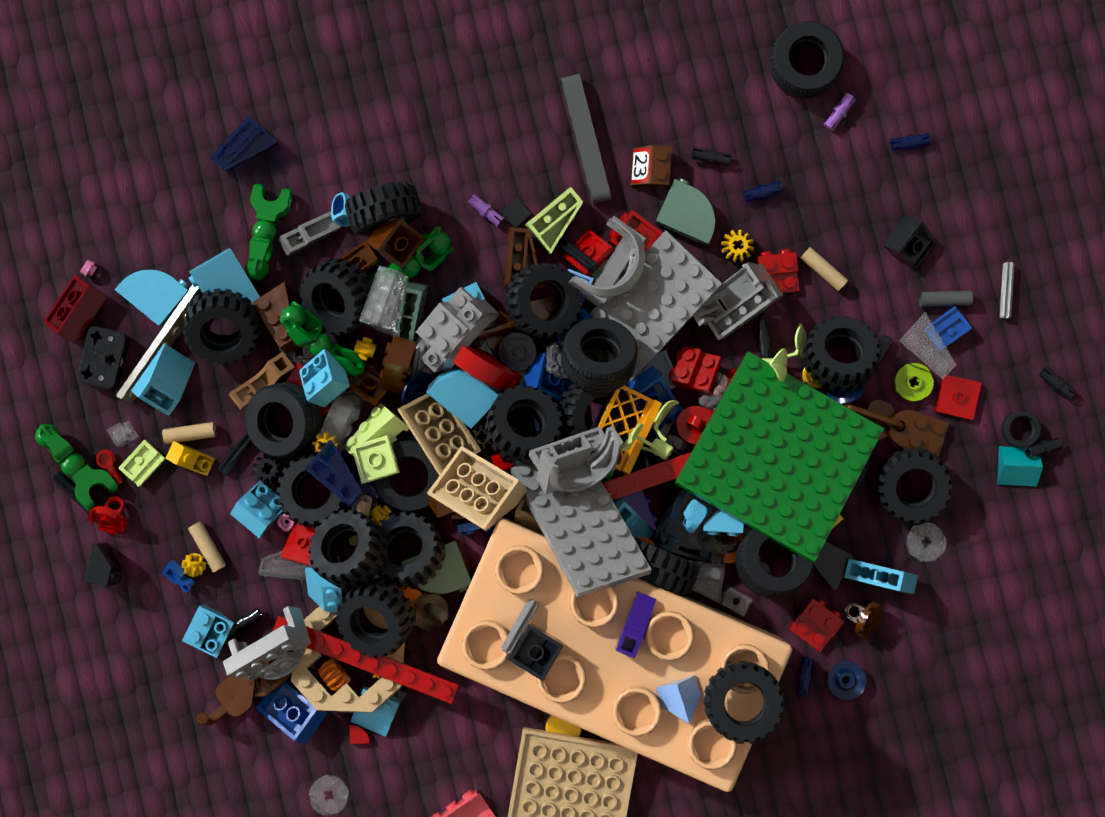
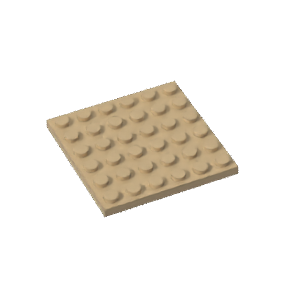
M523 727L508 817H626L638 753L612 742Z

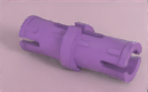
M846 93L837 107L833 108V112L824 123V126L834 131L842 118L847 116L849 108L856 99Z
M474 194L473 198L469 199L468 204L480 212V216H485L498 227L499 223H502L504 217L492 209L491 204H486Z

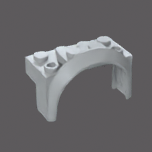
M615 216L610 218L606 225L622 235L623 238L593 285L577 276L572 277L569 281L570 285L585 294L584 299L596 307L604 305L606 302L608 303L613 296L620 295L632 288L640 278L645 264V244L643 242L646 238ZM621 272H624L625 275L620 280L618 277Z
M747 262L742 265L738 272L723 282L693 317L699 326L708 324L717 339L721 340L773 304L783 294L763 264ZM719 299L721 300V302L723 303V305L725 306V308L727 309V311L724 310V308L722 307V305H721L720 302L718 301Z
M291 606L285 607L283 612L288 626L283 625L249 646L247 642H238L236 639L230 640L228 644L232 656L223 661L227 676L248 678V680L258 677L276 680L294 671L303 659L307 646L311 644L301 609ZM277 658L272 663L263 666V662Z

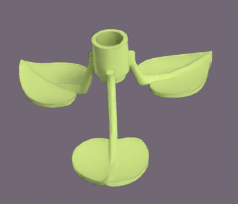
M799 324L795 334L796 350L794 353L787 354L786 349H781L774 358H762L775 370L779 381H784L786 378L788 358L798 354L800 358H803L807 335L802 324Z
M676 400L668 401L658 412L654 420L653 429L661 438L660 440L656 438L651 443L638 436L643 428V424L639 423L631 431L629 438L624 442L621 449L627 451L635 439L650 446V448L642 446V450L667 460L674 447L666 443L667 438L662 435L658 427L669 411L679 402Z

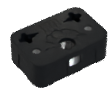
M96 326L90 327L87 332L77 373L78 380L82 383L103 388H118L130 344V337L118 331ZM101 335L102 339H96V336ZM114 357L116 362H110V359ZM91 372L93 373V376L89 377L87 376V373Z

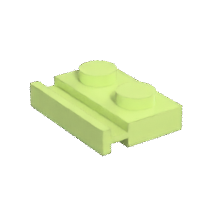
M143 440L121 464L119 469L134 481L138 487H141L165 461L166 457L147 440Z

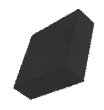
M518 198L501 211V214L514 228H517L531 216L529 210Z

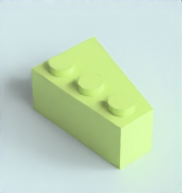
M570 187L525 224L548 254L553 252L583 201Z
M380 403L372 410L367 420L361 423L354 436L348 439L344 448L354 456L351 446L389 435L391 442L394 443L397 440L396 436L403 430L407 432L409 427L397 415Z

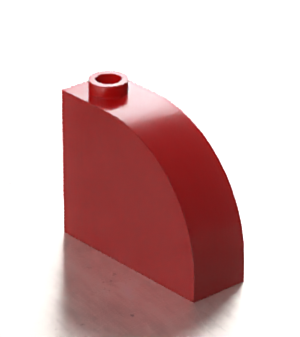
M462 346L453 360L455 365L468 374L502 391L510 387L514 390L515 386L519 385V380L522 377L485 350Z

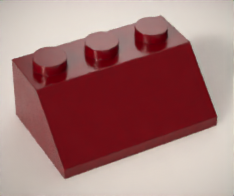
M74 274L43 322L56 334L76 344L83 337L87 326L93 322L99 308L104 305L107 296Z

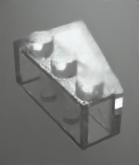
M379 266L359 321L380 332L399 337L400 331L397 330L398 320L402 319L403 313L400 312L401 301H405L408 276L397 270Z
M926 312L899 340L942 379L957 365Z
M344 390L335 398L320 431L322 436L326 431H328L329 435L336 436L334 440L338 446L332 448L334 453L331 455L328 452L326 453L327 456L332 458L343 452L346 445L344 441L351 435L353 431L352 426L357 421L361 413L360 410L365 402V399L348 390Z
M686 559L700 566V572L692 590L720 603L725 565Z

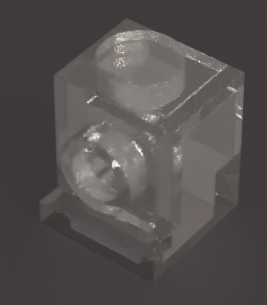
M130 421L125 423L119 422L107 429L116 447H123L138 438Z
M731 587L729 591L726 589L721 597L723 606L743 617L753 600ZM734 598L739 599L737 605H734L732 602Z

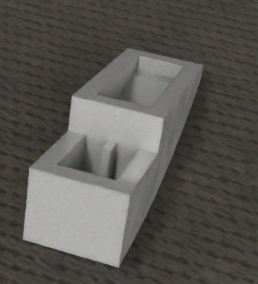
M330 211L299 225L295 230L281 235L278 241L288 257L334 233L341 226L333 222Z

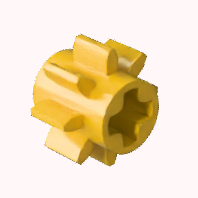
M363 337V340H357L354 352L362 360L367 361L368 357L373 358L376 344L372 343L373 339Z
M328 431L323 436L320 433L317 434L316 438L318 440L312 442L316 448L314 452H319L321 455H326L327 452L330 455L333 454L334 450L332 448L338 446L334 440L336 436L329 435Z
M378 505L370 512L371 519L379 526L382 524L381 520L384 518L388 520L391 518L390 515L394 514L386 505L384 507Z
M197 553L186 555L185 560H182L181 568L185 569L184 574L190 577L202 575L207 565V562H203L204 557Z

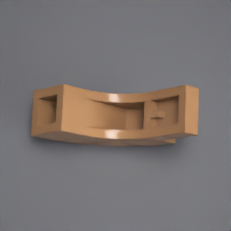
M282 352L269 360L264 368L254 377L231 391L229 396L241 410L248 405L251 397L263 387L282 382L291 373L294 366Z

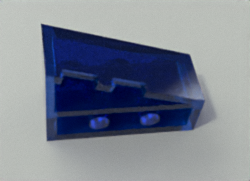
M248 116L211 155L210 159L223 171L228 172L278 145V142Z
M330 439L307 465L305 470L353 510L364 498L365 493L336 445Z

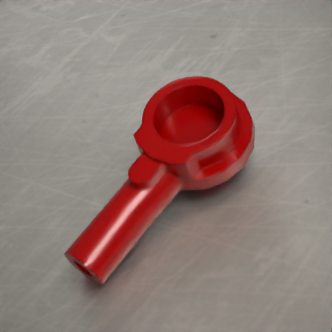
M101 450L96 456L97 464L99 467L107 469L117 486L123 483V480L114 466L116 461L115 454L110 450Z

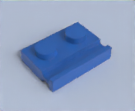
M954 306L923 330L928 334L939 351H941L972 329V327L957 307Z
M472 522L457 525L458 533L463 532L464 535L473 534L476 529H481ZM497 522L493 524L490 528H488L486 531L494 530V526H496Z

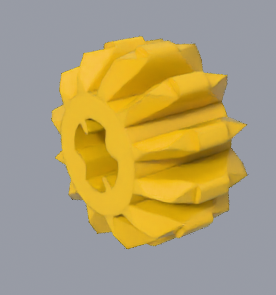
M732 230L730 232L731 236L727 234L724 236L727 241H722L721 245L726 248H723L721 251L722 253L728 252L725 257L726 259L733 256L732 262H736L737 257L740 262H743L744 256L750 257L748 251H753L754 247L748 246L753 243V240H746L749 236L748 233L744 237L741 236L742 230H739L737 235ZM739 242L741 246L735 250L733 247Z

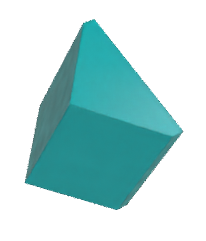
M999 446L997 485L1037 486L1043 469L1040 455L1029 459L1024 453L1025 447Z

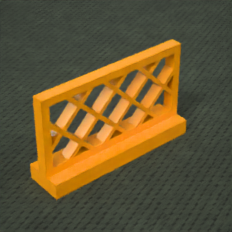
M624 385L613 392L598 427L603 429L604 426L609 424L610 427H614L613 423L622 420L625 431L618 433V435L627 433L629 438L630 431L635 427L629 429L626 418L635 415L636 426L639 423L643 424V428L638 436L646 440L662 403L652 400ZM622 389L627 392L629 400L620 403L618 394ZM637 399L646 401L644 408L640 411H637L634 403ZM630 402L634 413L624 416L621 405ZM618 407L621 418L612 420L610 411ZM635 439L627 451L622 452L621 449V458L618 465H616V469L624 474H630L644 443Z

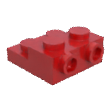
M633 210L629 213L625 211L619 219L646 238L643 242L645 244V252L663 233ZM612 229L608 235L610 237L608 242L616 248L623 236Z
M791 249L780 250V254L772 255V251L762 252L761 256L756 258L757 264H763L782 294L800 291L796 252L791 253Z
M683 346L682 351L679 350L677 352L676 367H673L670 371L671 381L676 387L710 394L723 359L721 356L703 353L701 349Z
M817 597L816 600L813 598L809 599L788 629L821 652L830 638L834 637L844 621L841 620L842 615L834 609L830 612L825 608L827 604Z

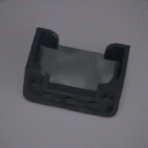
M673 479L655 533L654 544L669 552L710 563L711 557L714 554V548L710 542H707L709 534H707V531H703L704 522L717 511V508L674 484L676 479ZM694 498L708 507L709 511L694 533H689L683 525L685 518L683 512L690 500Z

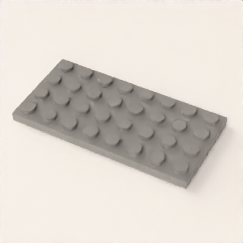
M667 230L645 252L643 272L635 285L628 291L613 296L608 303L606 302L604 305L595 307L590 313L593 318H607L622 324L634 336L638 346V355L634 373L628 383L637 377L723 284ZM592 348L583 352L586 357L596 362H609L616 358L611 352L601 348Z
M529 462L511 468L512 476L528 489L523 497L577 598L651 573V567L602 481L582 491L564 493L555 491L545 495L536 480L538 469L534 463Z

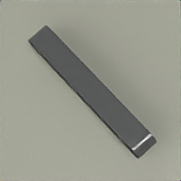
M580 74L561 78V84L592 204L612 200Z

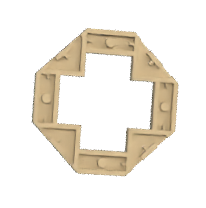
M319 606L304 619L306 626L323 631L338 615L336 612L324 611ZM364 607V613L373 625L382 629H388L387 622L381 613L373 608ZM405 642L395 653L386 657L404 663ZM306 648L300 664L292 671L291 682L317 711L374 713L402 687L399 683L381 677L360 697L355 694L347 683L333 696H330L308 671V668L322 655Z

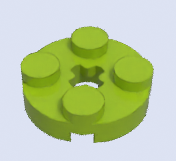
M919 363L904 365L897 371L894 377L896 393L907 401L922 400L931 393L934 386V380L929 369ZM916 377V381L919 384L918 386L914 385V387H911L909 379Z

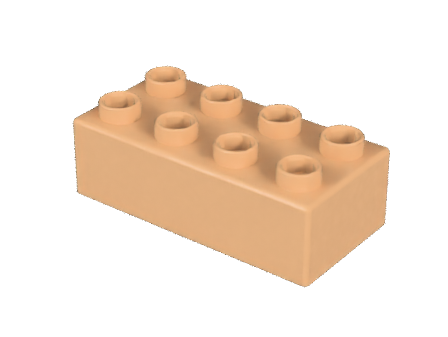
M503 517L498 520L437 658V663L448 670L713 787L730 792L734 788L752 744H749V742L739 744L734 740L729 741L715 730L705 713L703 700L705 698V688L709 685L711 676H715L719 668H724L731 662L738 663L739 661L753 662L761 667L763 666L779 682L792 653V647L775 634L693 598L664 589L640 577L577 598L545 536L540 532L514 522L513 519ZM638 591L655 598L656 602L636 657L632 658L615 651V646ZM529 599H533L539 604L529 624L533 623L564 645L544 681L509 661L508 658L511 654H506L501 650L502 644ZM695 675L701 697L690 724L662 708L656 687ZM739 683L733 686L725 697L727 713L738 721H749L755 718L762 710L764 703L761 691L750 683Z

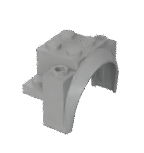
M460 287L448 302H440L417 329L416 333L420 337L415 341L417 342L416 346L419 342L427 345V351L421 360L433 372L456 369L457 367L454 366L453 360L461 347H468L489 324L499 318V313L487 301L476 300L463 287Z
M613 426L607 428L605 434L600 427L532 449L529 452V456L538 469L536 480L545 495L555 491L564 493L588 489L599 483L611 471L616 469L623 441Z

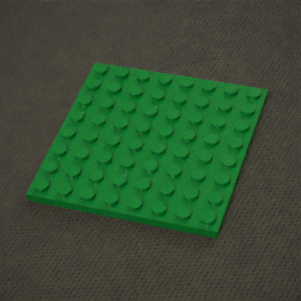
M748 351L674 484L814 563L884 428L789 374L786 375L784 381H779L775 370L768 362Z

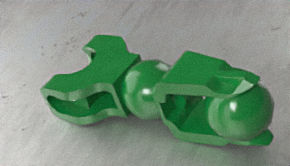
M255 183L253 186L250 202L257 212L256 219L258 222L253 227L254 237L250 239L249 260L245 265V272L251 279L260 281L269 272V261L274 249L272 241L277 235L276 226L278 221L286 216L291 209V189L284 188L281 190L278 199L267 201L265 200V190L262 184Z
M440 226L435 227L429 234L422 235L425 237L424 241L403 269L392 263L387 267L376 270L367 277L371 282L379 281V284L372 288L375 291V298L379 302L388 303L400 294L404 285L409 282L407 278L417 276L421 267L432 271L445 260L446 255L454 251L455 248L451 247L450 236L441 231ZM428 246L433 255L424 260V256L420 252ZM387 290V295L381 297V292Z
M295 301L290 306L284 308L279 320L286 328L287 334L298 347L308 345L311 354L315 356L323 349L328 350L351 376H358L364 372L365 363L350 349L342 348L337 343L332 345L330 337L321 333L323 330L322 322L310 311L305 310Z
M42 424L39 426L35 433L36 442L41 447L49 450L56 463L61 465V470L64 474L72 477L76 484L75 497L87 511L91 512L92 508L95 507L93 500L89 496V492L93 487L103 486L111 493L118 490L116 482L106 471L94 470L86 465L85 459L80 454L75 453L73 447L60 436V431L56 426L52 424Z

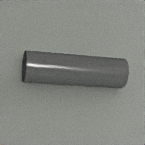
M971 290L919 293L920 307L971 306L973 304V293Z

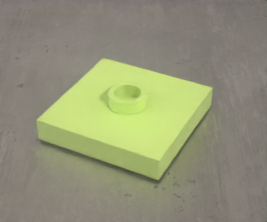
M389 435L351 446L362 484L400 473Z

